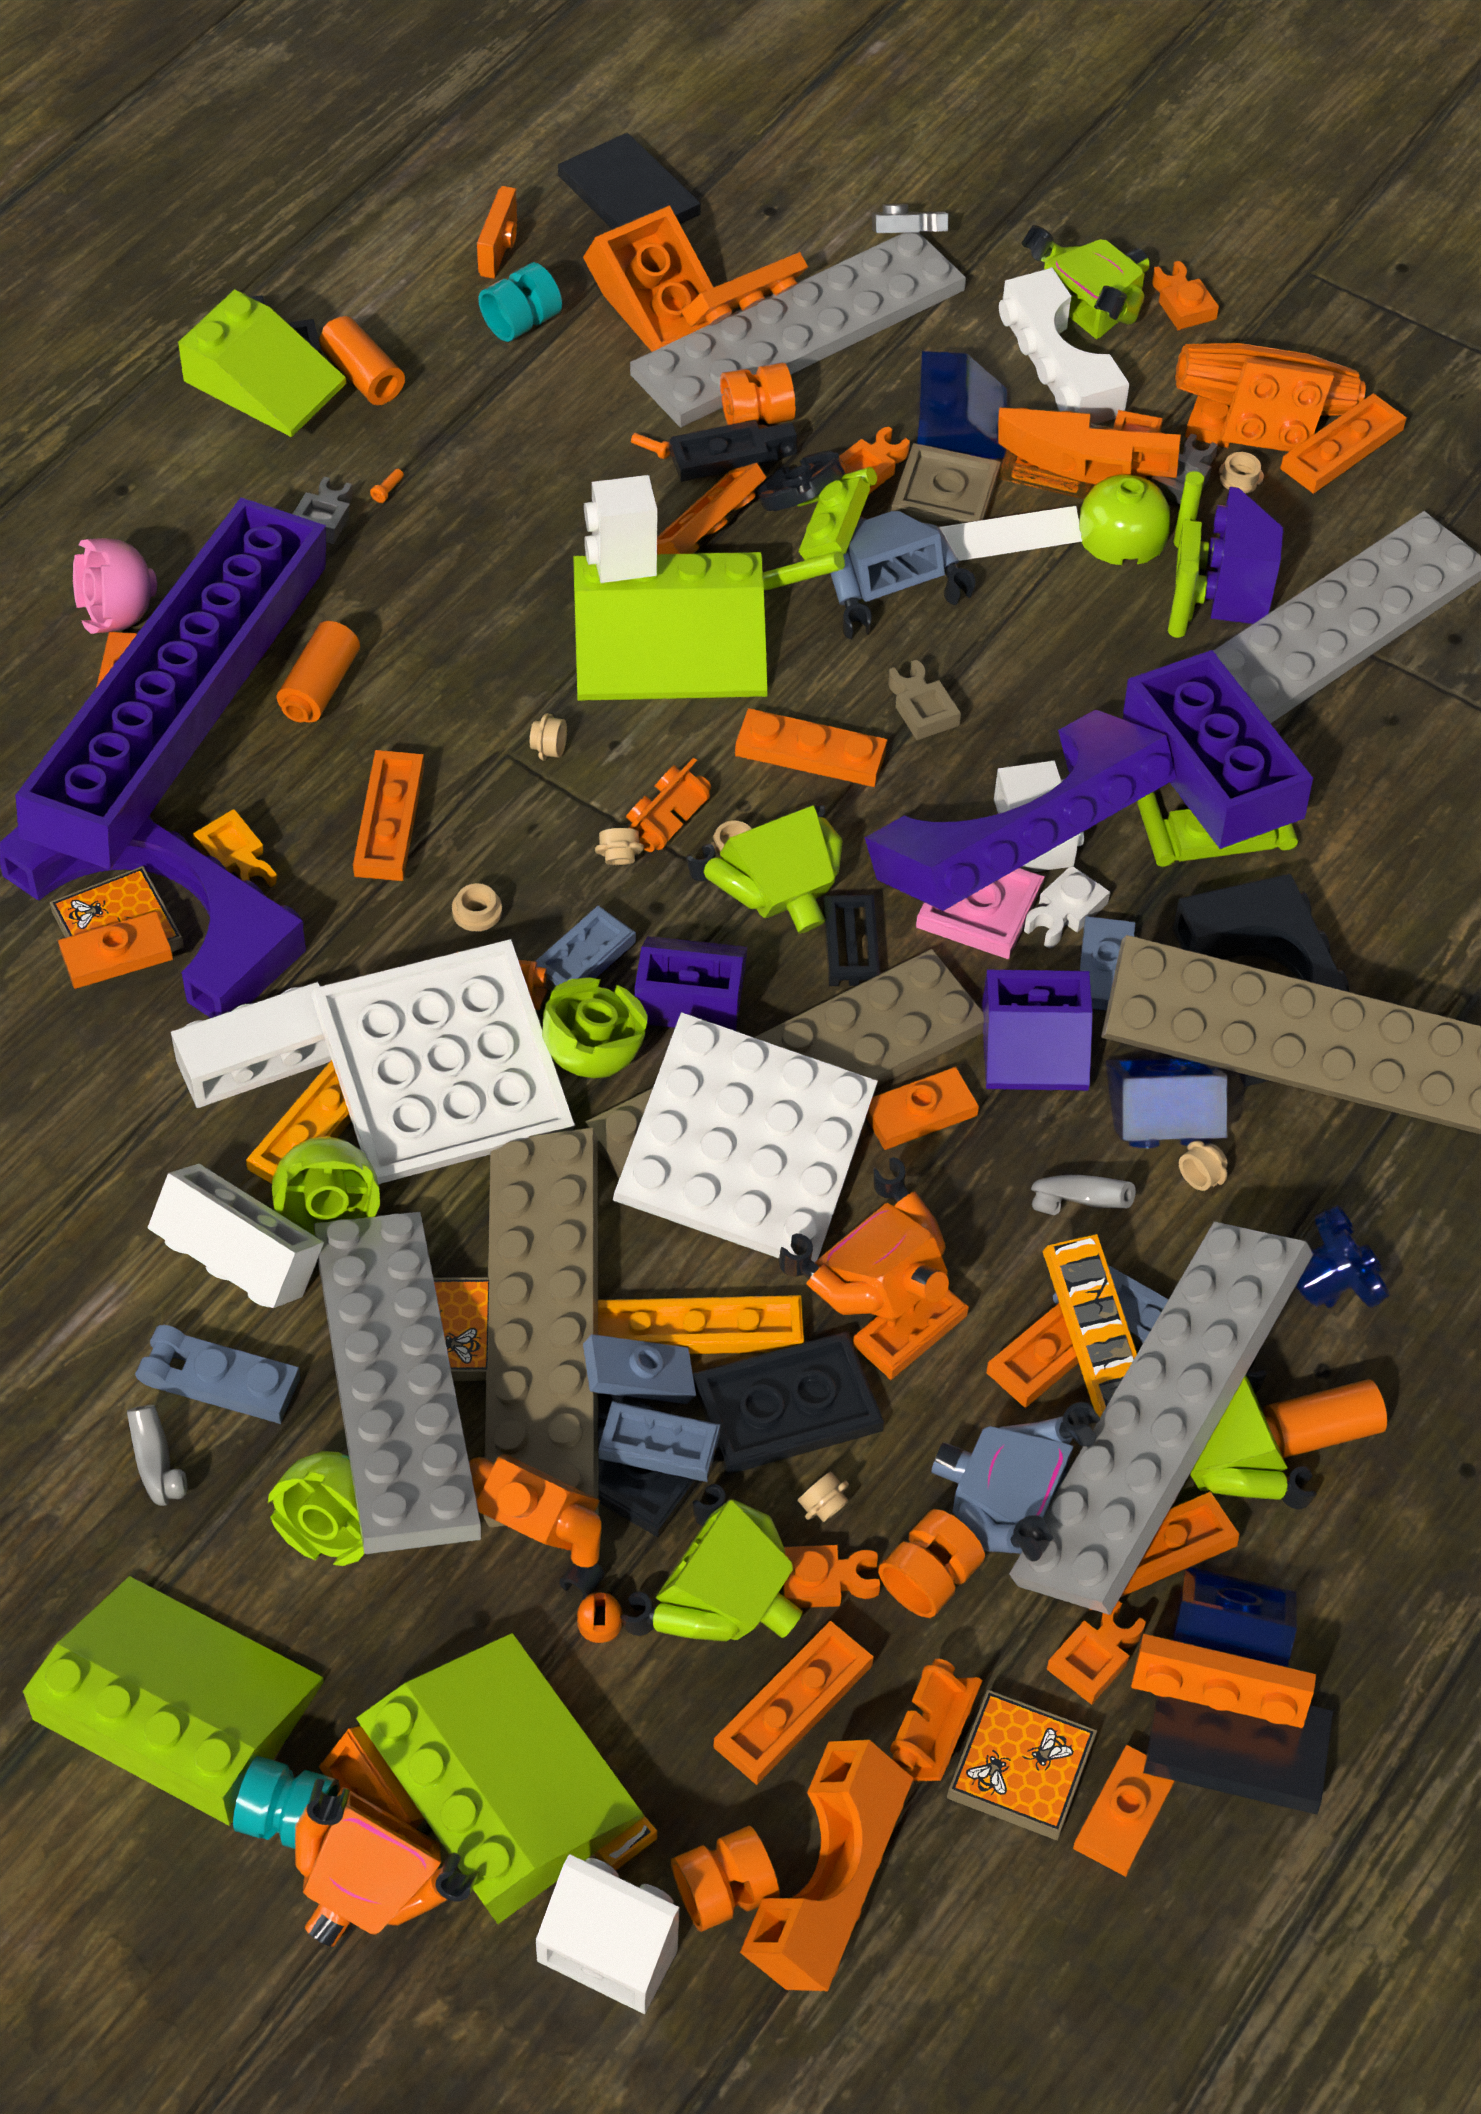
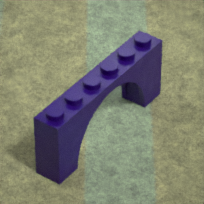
M1095 709L1058 730L1070 774L1059 785L1043 796L1003 813L967 821L930 822L902 816L864 837L876 879L944 911L1175 780L1177 777L1167 736Z
M148 816L110 869L133 870L143 866L146 872L164 876L184 886L202 903L210 917L208 931L197 955L182 971V978L187 1002L210 1018L231 1012L238 1006L253 1002L306 951L303 921L292 908L287 905L280 906L264 896L260 888L253 882L240 880L228 872L218 859L210 855L205 857L190 847L188 842L179 833L166 831L154 823L150 816ZM18 827L0 841V867L3 877L38 901L56 888L74 879L97 872L109 871V869L23 840L19 838Z

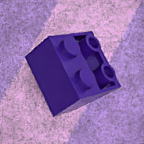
M1229 487L1226 506L1217 505L1213 533H1219L1220 536L1219 538H1210L1207 565L1215 567V572H1207L1205 599L1212 600L1210 619L1254 624L1269 614L1281 561L1283 527L1240 488Z
M648 936L641 946L635 983V997L642 1003L648 1015L647 1025L675 1028L682 1012L736 1031L748 947Z
M987 969L982 1001L986 1089L1089 1091L1092 1037L1090 972Z

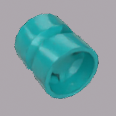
M535 262L529 263L513 272L508 280H499L483 289L478 296L479 307L486 324L499 339L506 342L512 341L531 330L533 324H541L559 314L562 309V298L555 280L542 265Z
M257 1756L245 1774L236 1800L233 1816L234 1831L269 1840L278 1832L282 1845L295 1849V1825L309 1803L315 1780H325L322 1789L323 1793L329 1796H337L340 1787L339 1779L304 1770L295 1778L292 1770H289V1766L285 1763Z

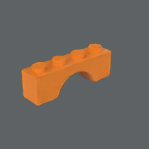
M871 1740L828 1742L807 1792L816 1810L821 1831L820 1855L815 1872L804 1889L791 1898L762 1899L740 1951L743 1956L785 1990H829L914 1779Z

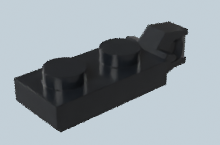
M756 420L673 436L669 439V451L680 481L683 482L726 473L754 463H758L759 466L795 455L797 454V434L792 422L767 427L766 425H758Z

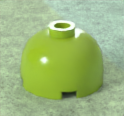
M1120 474L1107 477L1097 483L1084 499L1080 510L1079 530L1081 532L1082 544L1096 558L1115 565H1122L1123 559L1132 560L1137 558V564L1147 563L1160 555L1167 544L1170 530V507L1162 491L1150 480L1137 475Z
M590 977L570 979L554 988L551 992L550 1000L544 1009L542 1038L551 1058L563 1069L575 1075L588 1078L610 1077L626 1068L637 1055L645 1037L648 1015L642 1003L627 989L616 985L615 992L599 987L600 979Z
M325 1136L310 1138L295 1145L280 1160L272 1179L274 1211L314 1235V1223L375 1217L380 1206L379 1185L372 1164L363 1151L344 1139Z
M321 1451L298 1459L284 1473L269 1493L268 1503L273 1500L275 1511L270 1516L274 1527L289 1545L308 1558L316 1560L322 1553L329 1557H337L333 1565L345 1566L358 1562L364 1555L349 1456L339 1452Z

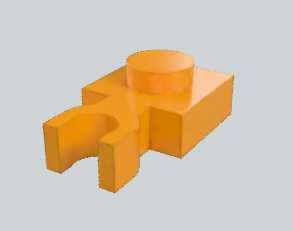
M235 809L193 833V843L205 857L208 855L215 857L224 865L228 872H235L240 880L244 881L249 880L253 876H260L266 880L270 887L276 884L277 874L265 861L256 859L263 854V844Z

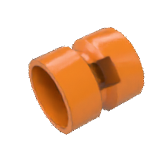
M785 363L759 366L756 374H752L749 369L722 372L720 376V392L724 394L722 396V407L727 425L756 420L758 424L760 419H763L767 424L794 420L796 411L794 387L789 369Z
M937 1509L929 1511L909 1533V1543L902 1542L879 1565L878 1570L881 1581L889 1593L909 1611L926 1618L935 1616L954 1595V1584L960 1585L965 1583L985 1559L984 1549L976 1535L955 1516Z
M746 1826L718 1838L716 1850L711 1851L702 1845L671 1858L672 1872L678 1891L691 1920L700 1932L732 1919L734 1908L737 1906L747 1912L758 1908L763 1898H779L780 1892L773 1866L761 1839L751 1826Z

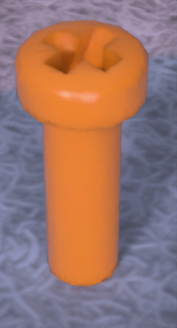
M638 433L632 435L631 443L657 453L659 458L666 459L670 455L669 442L663 441L661 443Z
M395 469L380 485H375L370 490L373 500L378 503H384L388 498V493L403 479L404 473L400 469Z

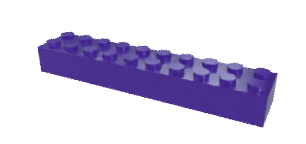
M240 498L16 793L19 838L109 870L113 867L325 570L326 525L245 498Z

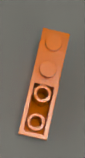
M999 407L998 443L1016 456L1057 475L1091 484H1097L1107 477L1120 474L1177 478L1181 435L1165 434L1162 432L1120 431L1112 428L1092 429L1090 428V414L1072 411L1057 412Z

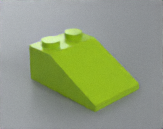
M235 289L178 342L184 382L290 437H293L346 385V377L276 312Z

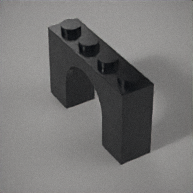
M1291 874L1179 899L1173 931L1181 949L1222 960L1245 955L1266 957L1287 967L1297 979L1349 992L1346 974L1342 969L1336 968L1330 956V945L1327 935L1323 930L1317 929L1311 916L1309 898L1304 891H1299ZM1238 1073L1244 1087L1269 1081Z

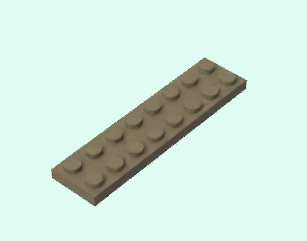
M1129 935L1122 939L1101 1038L1481 1134V1026Z
M930 949L754 1038L877 1080L876 1087L982 1034L984 1016L981 1009L936 953ZM653 1088L586 1121V1129L593 1128L598 1139V1151L618 1179H620Z
M587 1128L533 1135L521 1141H510L501 1148L490 1151L489 1320L485 1458L495 1463L498 1456L507 1454L599 1499L598 1393L590 1392L583 1348V1343L591 1334L598 1335V1139L594 1129ZM599 1504L595 1511L597 1515H599ZM484 1515V1519L489 1527L506 1526Z

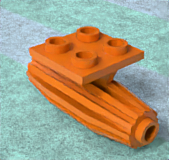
M1243 343L1185 344L1178 357L1175 375L1176 387L1178 389L1230 406L1220 436L1222 442L1288 452L1314 435L1320 416L1343 415L1364 400L1366 391L1365 382L1360 381L1359 372L1306 353Z

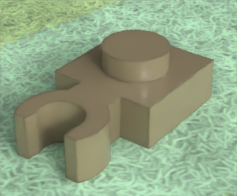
M918 660L911 661V678L900 676L895 667L889 669L888 685L890 690L897 695L895 707L916 740L960 725L961 713L939 680L926 684L925 668Z

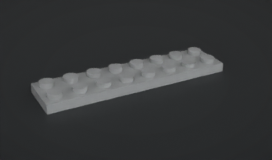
M919 232L902 233L798 282L792 289L777 296L773 294L744 312L741 309L715 325H707L631 361L630 375L681 428L723 408L722 396L724 394L720 392V376L722 372L749 369L752 374H756L759 366L783 362L787 365L791 375L964 291L966 277Z
M1423 511L1213 651L1271 724L1481 581V555Z
M421 1212L314 1223L315 1237L324 1242L318 1257L364 1554L481 1540V1523Z
M1218 1222L1212 1224L1102 1413L1100 1421L1094 1427L1093 1431L1097 1435L1095 1442L1091 1446H1083L1052 1499L1043 1519L1054 1537L1053 1540L1050 1542L1047 1540L1037 1541L1043 1553L1037 1561L1032 1562L1028 1560L1022 1551L1009 1573L1018 1587L1108 1615L1112 1613L1312 1258L1313 1253L1306 1241Z

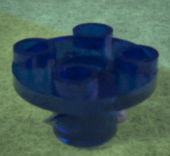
M1337 1205L1330 1210L1326 1209L1316 1215L1315 1222L1324 1244L1311 1251L1313 1256L1296 1284L1301 1295L1315 1306H1321L1325 1303L1327 1308H1330L1338 1301L1341 1293L1352 1288L1368 1307L1374 1308L1382 1303L1384 1299L1390 1296L1385 1282L1379 1275L1383 1268L1368 1244L1358 1247L1350 1235L1355 1232L1354 1227L1344 1210Z

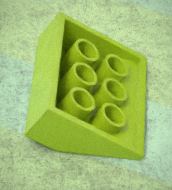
M761 552L657 554V576L600 583L596 564L588 565L586 556H573L578 701L767 697L765 606Z
M129 1576L56 1643L23 1690L32 1719L37 1723L230 1826L233 1822L236 1800L241 1784L252 1761L257 1756L271 1760L275 1758L323 1685L324 1678Z
M513 1633L404 1683L356 1718L449 1854L455 1852L461 1856L457 1866L462 1874L469 1875L474 1870L479 1871L480 1874L473 1890L497 1924H500L557 1882L563 1864L569 1854L585 1861L644 1817L639 1807Z

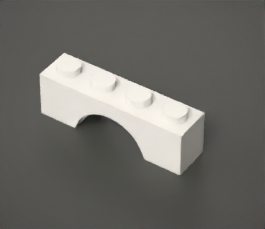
M1049 268L1005 280L1003 300L999 302L1001 320L1005 326H1010L1018 339L1020 350L1024 355H1028L1036 366L1040 381L1044 385L1047 384L1054 394L1059 411L1090 414V426L1116 419L1118 410L1125 411L1129 382L1110 354H1095L1079 350L1068 344L1059 335L1067 329L1071 295L1054 269Z

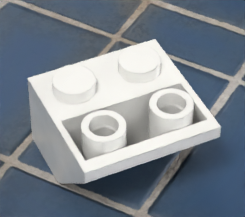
M569 1854L563 1864L536 1938L537 1962L645 2014L678 1951L679 1907L674 1905L672 1898L659 1888L648 1884H642L639 1888L618 1878L619 1875L616 1870L601 1860L587 1858L586 1861H583Z

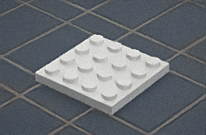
M511 939L313 988L312 999L357 1140L361 1151L364 1152L375 1170L378 1184L490 1155V1151L501 1148L510 1141H521L533 1135L572 1131L575 1125L551 1055L542 1038V1028Z
M681 1012L617 1184L613 1200L779 1258L781 1247L786 1248L791 1254L797 1255L790 1246L792 1235L796 1233L803 1234L813 1244L811 1260L815 1263L818 1260L878 1081Z

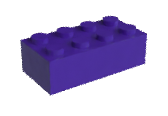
M1213 650L1128 679L1122 719L1167 736L1177 777L1170 784L1219 849L1305 819L1313 777Z

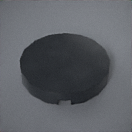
M822 451L811 454L800 460L801 466L790 470L789 466L783 467L762 482L757 492L763 508L767 511H779L796 506L819 495L828 484L839 481L845 475L846 467L838 453Z

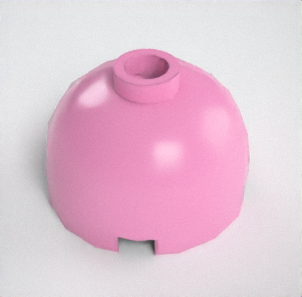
M108 538L81 540L79 546L84 547L85 552L74 557L73 587L77 608L86 607L91 617V620H81L84 628L90 634L116 632L132 627L140 621L148 609L150 597H154L156 594L157 580L155 572L151 568L148 569L142 555L132 545L124 541Z

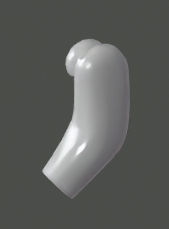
M1088 1175L1046 1177L1038 1179L1031 1187V1190L1036 1192L1032 1201L1033 1209L1051 1215H1056L1060 1212L1062 1199L1099 1208H1129L1133 1204L1136 1194L1135 1186L1131 1182Z
M144 1405L127 1410L136 1463L148 1495L155 1504L160 1506L168 1505L170 1499L183 1498L187 1493L186 1475L180 1469L170 1471L169 1448L155 1405Z

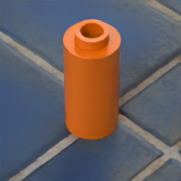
M348 316L338 317L329 321L324 326L319 337L321 350L370 403L383 405L393 400L400 393L405 383L403 371L353 318Z
M324 621L318 625L277 693V702L289 719L302 723L315 722L320 718L360 650V641L352 630L334 621Z
M1371 1379L1264 1406L1263 1409L1268 1426L1283 1458L1383 1433L1387 1428V1413L1384 1400L1377 1385Z

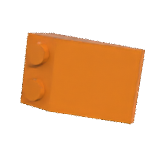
M670 205L595 237L583 258L603 296L651 352L709 325L705 321L690 327L682 313L700 293L714 287Z

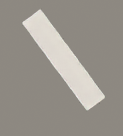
M1076 506L939 527L959 561L1082 542Z

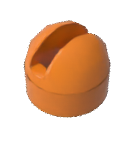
M601 1592L589 1594L581 1602L577 1611V1625L582 1636L595 1643H604L614 1639L620 1633L623 1625L621 1605L611 1594ZM595 1607H605V1625H594Z

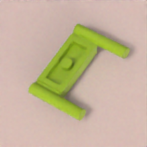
M872 467L845 474L839 481L828 484L819 495L797 505L801 507L818 502L798 551L804 558V561L763 572L764 590L775 589L844 569L845 560L843 555L847 552L870 492V486L877 483V474Z
M1191 471L1186 474L1173 541L1178 551L1175 594L1168 633L1176 638L1183 637L1186 634L1188 621L1192 622L1195 603L1204 604L1207 576L1199 575V569H1206L1209 542L1201 541L1202 522L1196 521L1204 483V476L1197 471Z
M1154 792L1137 801L1156 863L1161 867L1171 865L1177 860L1180 862L1271 850L1275 847H1279L1281 850H1290L1298 844L1291 823L1219 849L1190 809L1170 811L1168 819L1163 820Z

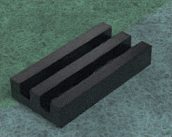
M874 895L824 896L823 909L829 986H839V980H848L849 986H858L859 980H870L880 975ZM863 907L867 966H858L854 908ZM835 908H843L847 966H839Z

